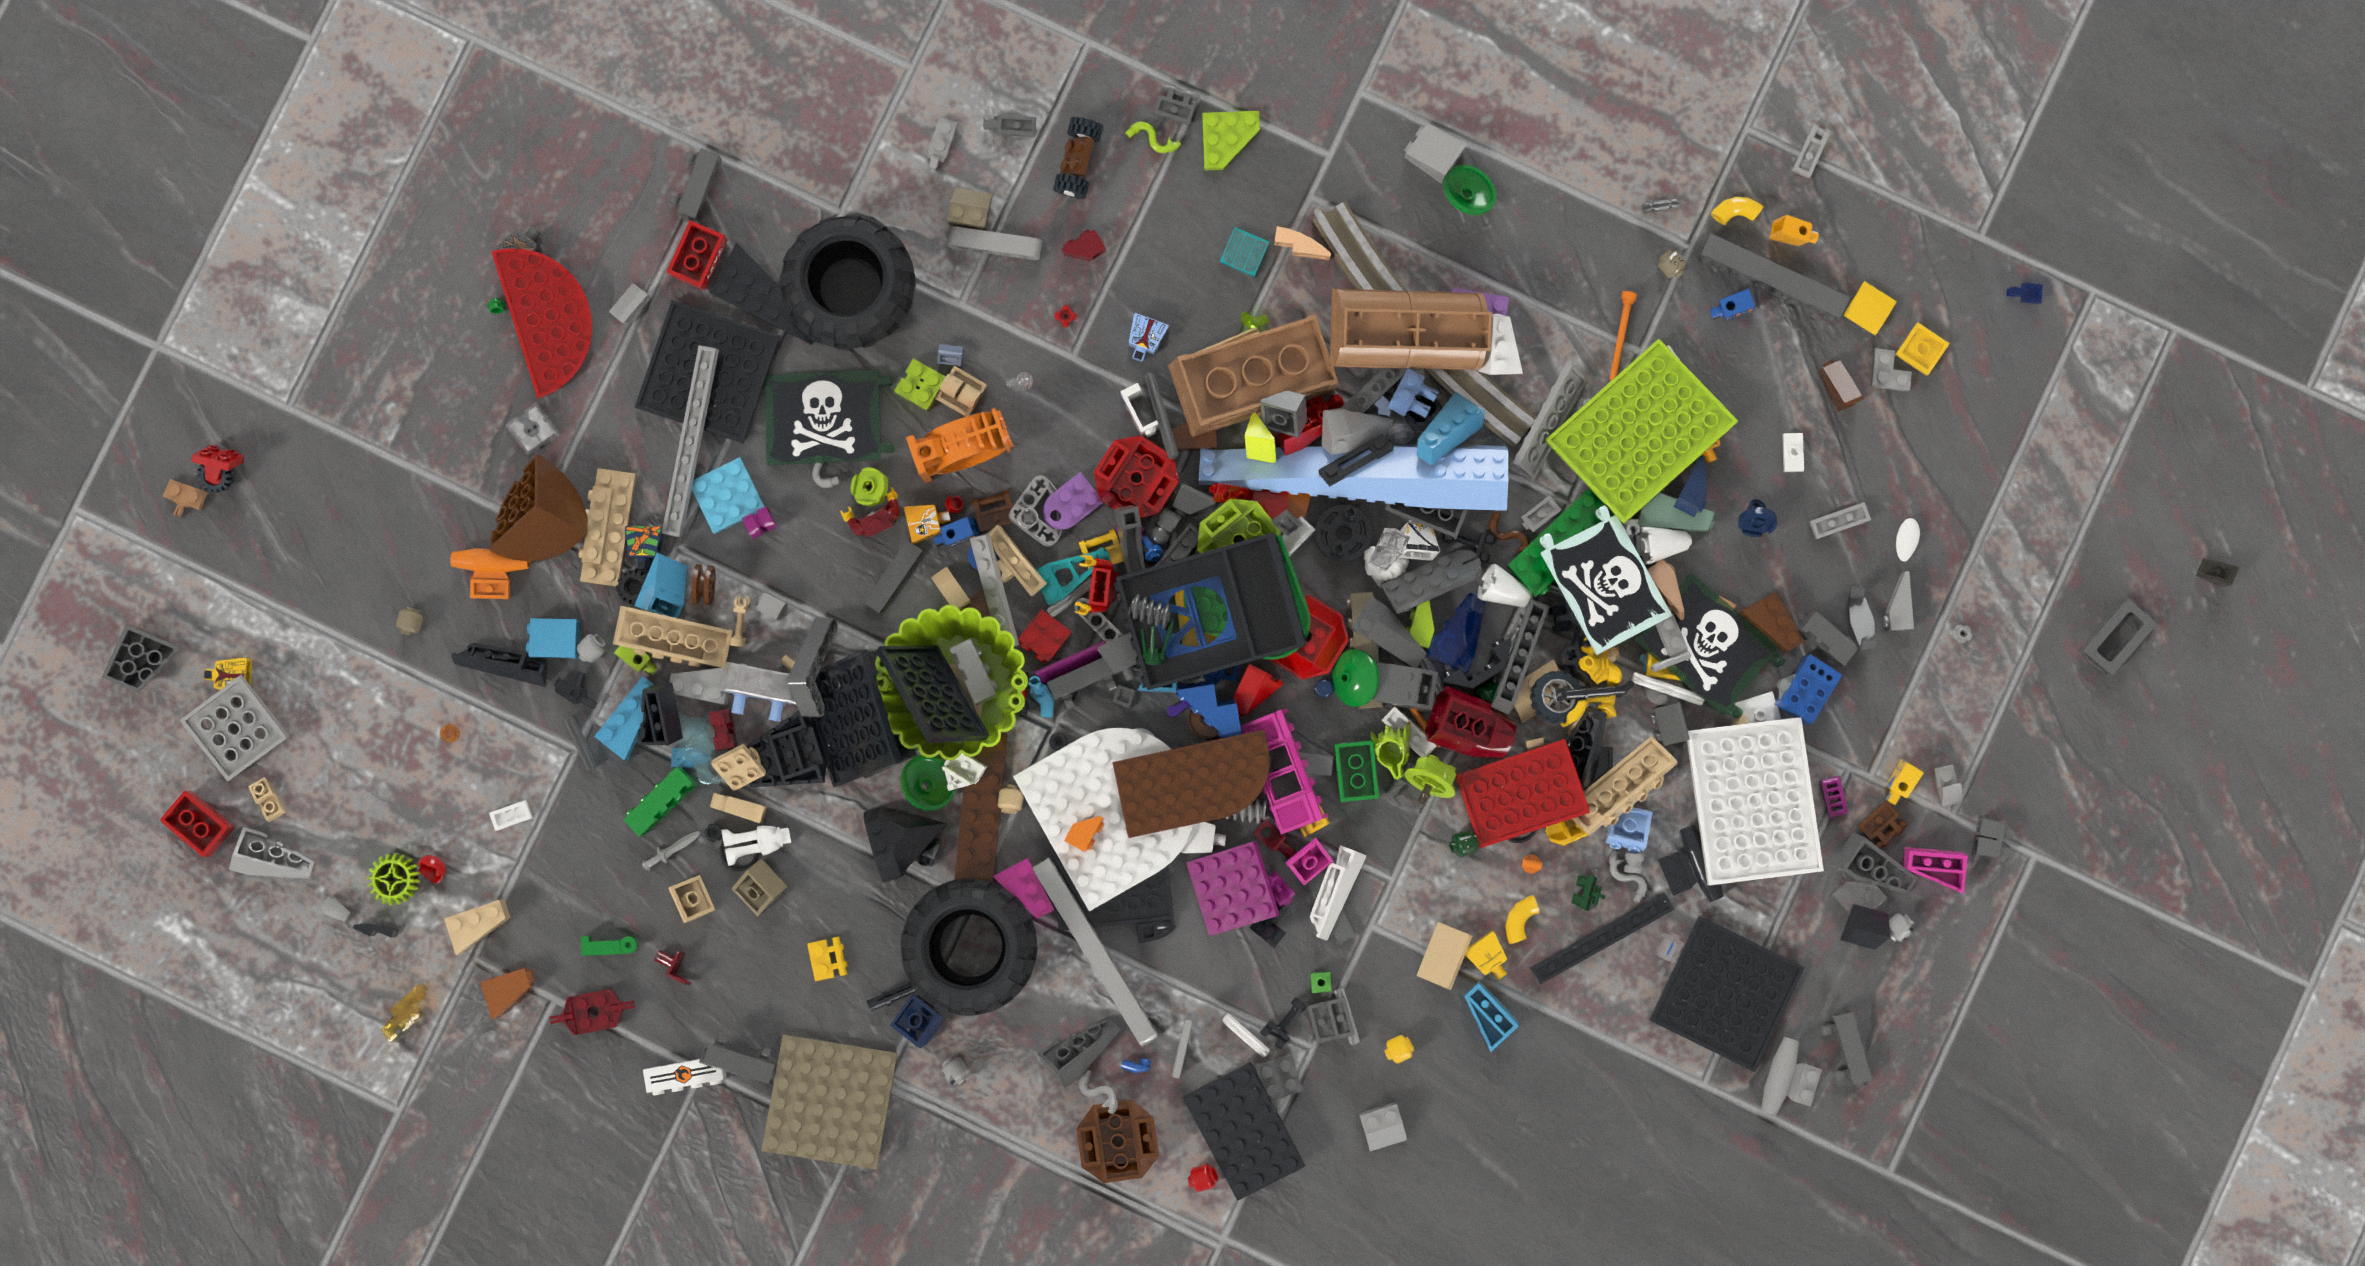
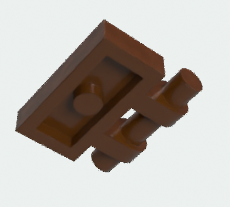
M1885 800L1857 824V827L1869 840L1876 836L1878 841L1874 845L1881 849L1883 846L1886 847L1893 837L1899 836L1907 826V823L1904 820H1901L1898 824L1895 822L1899 813ZM1889 825L1891 830L1884 835L1881 831Z

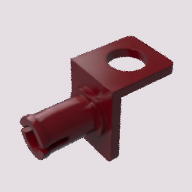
M1266 819L1253 832L1272 851L1277 849L1287 859L1291 858L1296 851L1284 841L1287 837L1281 834ZM1269 827L1271 829L1270 836L1262 837L1261 829Z
M659 950L656 955L660 957H655L654 961L668 967L666 976L682 984L691 985L692 982L676 975L685 953L677 951L675 956L672 957Z

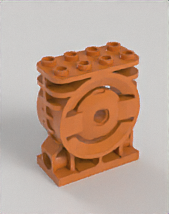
M992 408V412L983 411L954 420L933 429L921 439L916 440L914 435L906 437L917 471L924 482L929 483L933 481L932 475L948 474L967 469L1000 456L1006 450L1008 453L1011 452L1010 448L1014 446L1000 410L996 411L995 408Z

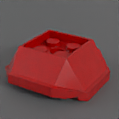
M1141 435L1114 440L1093 472L1098 496L1104 490H1108L1117 500V504L1112 509L1130 505L1136 506L1139 510L1140 519L1158 515L1179 483L1174 459H1169L1165 450ZM1134 474H1139L1142 480L1139 483H1133L1131 477Z
M1305 595L1304 597L1310 612L1311 623L1309 633L1312 639L1307 642V646L1300 647L1291 655L1281 659L1270 660L1301 680L1329 674L1349 641L1343 615L1311 595Z

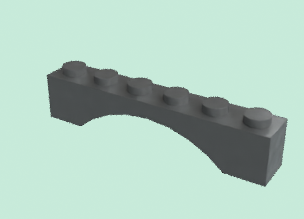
M1130 505L1114 509L1125 574L1146 569L1142 551L1141 521L1138 507Z

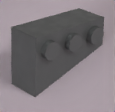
M1817 611L1809 613L1797 628L1804 640L1840 667L1845 666L1859 648L1855 645L1856 642L1852 638L1842 634L1836 626L1832 625Z

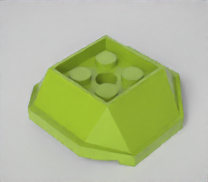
M1229 499L1200 522L1197 550L1199 553L1234 544L1233 539L1236 535H1242L1245 540L1272 532H1275L1278 536L1281 535V530L1274 526L1272 519L1258 501Z

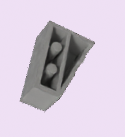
M968 639L949 648L975 705H980L997 697L996 691L999 689L995 680L991 681L988 676L991 671L987 663H982L980 657L983 654L979 645L975 646L972 640Z
M723 668L671 674L669 683L673 684L675 695L723 705L728 704L730 693L719 691Z

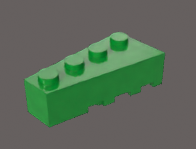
M675 767L663 781H660L654 787L650 794H646L640 800V804L636 808L632 807L625 814L627 817L624 821L639 837H643L699 784L684 767Z

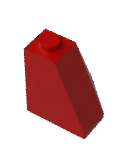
M1249 664L1232 699H1236L1239 717L1242 715L1246 716L1277 691L1282 686L1283 681L1277 678L1274 679L1272 675Z

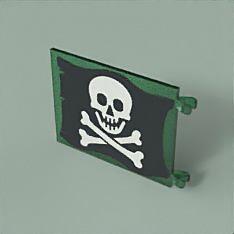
M879 370L767 376L765 381L767 466L881 460V453H894L895 447L893 443L881 444L879 386H892L893 380L891 376L879 377Z
M1689 573L1679 586L1684 607V619L1680 620L1672 610L1671 612L1674 614L1691 658L1666 668L1722 716L1728 710L1737 719L1743 714V710L1733 704L1768 660L1778 668L1784 664L1785 659L1775 653L1779 647L1695 575ZM1655 625L1642 631L1634 640L1659 662L1670 658Z

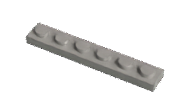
M985 534L972 537L970 542L990 616L999 622L1000 631H1007L1013 635L1015 639L1014 646H1017L1019 642L990 535Z

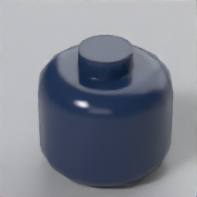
M1327 679L1318 680L1314 686L1315 694L1320 698L1329 697L1333 692L1331 681Z

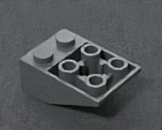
M1376 662L1379 671V686L1372 701L1423 712L1432 710L1438 672Z

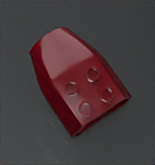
M1446 686L1436 697L1425 729V735L1428 742L1464 755L1503 758L1507 755L1515 741L1517 725L1515 721L1502 711L1492 708L1491 703Z

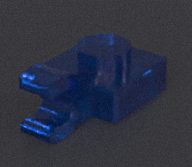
M2024 282L2021 288H2007L2006 296L2021 297L2020 303L2041 304L2043 284Z

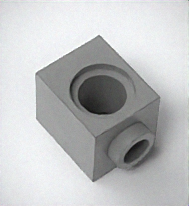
M765 592L763 596L760 595L755 603L757 605L756 610L777 621L780 620L787 606L785 602Z

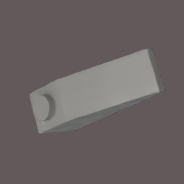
M1909 571L1900 574L1885 611V616H1883V626L1886 627V631L1914 629Z

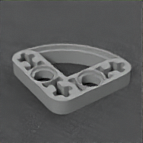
M1036 476L1009 512L1010 521L1018 526L1014 518L1015 513L1013 512L1022 511L1028 507L1034 508L1046 491L1050 496L1057 490L1053 483L1044 476ZM1035 481H1043L1042 485L1044 488L1041 487L1036 493L1033 492L1037 486ZM1027 494L1034 498V502L1031 505L1024 502V496ZM1055 511V521H1058L1060 519V515L1057 511ZM1039 518L1037 521V531L1022 529L1046 547L1054 545L1062 533V530L1052 529ZM1042 527L1045 528V530L1043 531L1044 534H1052L1051 538L1053 539V541L1050 540L1046 542L1045 535H1037L1042 530Z

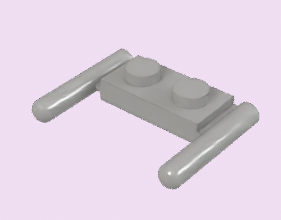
M1672 612L1671 617L1655 625L1670 658L1651 665L1653 672L1691 658Z

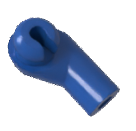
M1141 1058L1140 1064L1123 1060L1121 1068L1133 1073L1145 1072L1150 1069L1151 1060Z

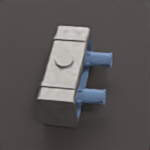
M724 662L719 691L735 695L731 713L743 715L745 700L749 696L772 702L768 720L781 722L783 705H796L788 685L790 673L747 666V664Z

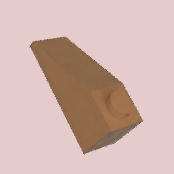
M1662 559L1647 571L1665 603L1671 607V610L1680 620H1683L1684 607L1675 569L1670 563H1666Z

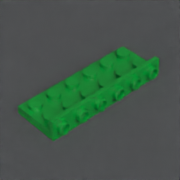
M1587 489L1506 567L1535 597L1540 593L1544 595L1551 588L1549 584L1553 580L1556 582L1541 555V552L1546 549L1540 543V538L1550 534L1554 545L1602 522L1597 517L1596 510L1604 505Z

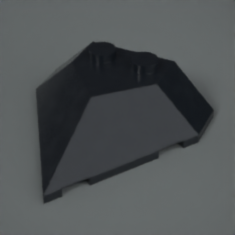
M878 807L864 812V824L882 882L885 883L902 877L907 872V868L920 857L933 842L934 837L939 831L946 827L947 823L886 807Z

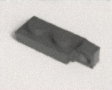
M998 115L994 116V120L984 119L983 128L985 130H993V134L1035 137L1036 117Z

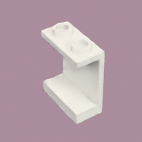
M1138 383L1120 391L1121 398L1140 435L1149 438L1157 434L1156 431L1159 429L1157 420L1142 427L1130 401L1142 396Z

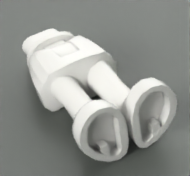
M761 825L757 826V830L733 834L728 829L721 830L724 847L757 840L756 844L725 849L728 866L735 864L737 858L760 852L765 856L783 847V844L791 843L788 828L780 829L775 826Z

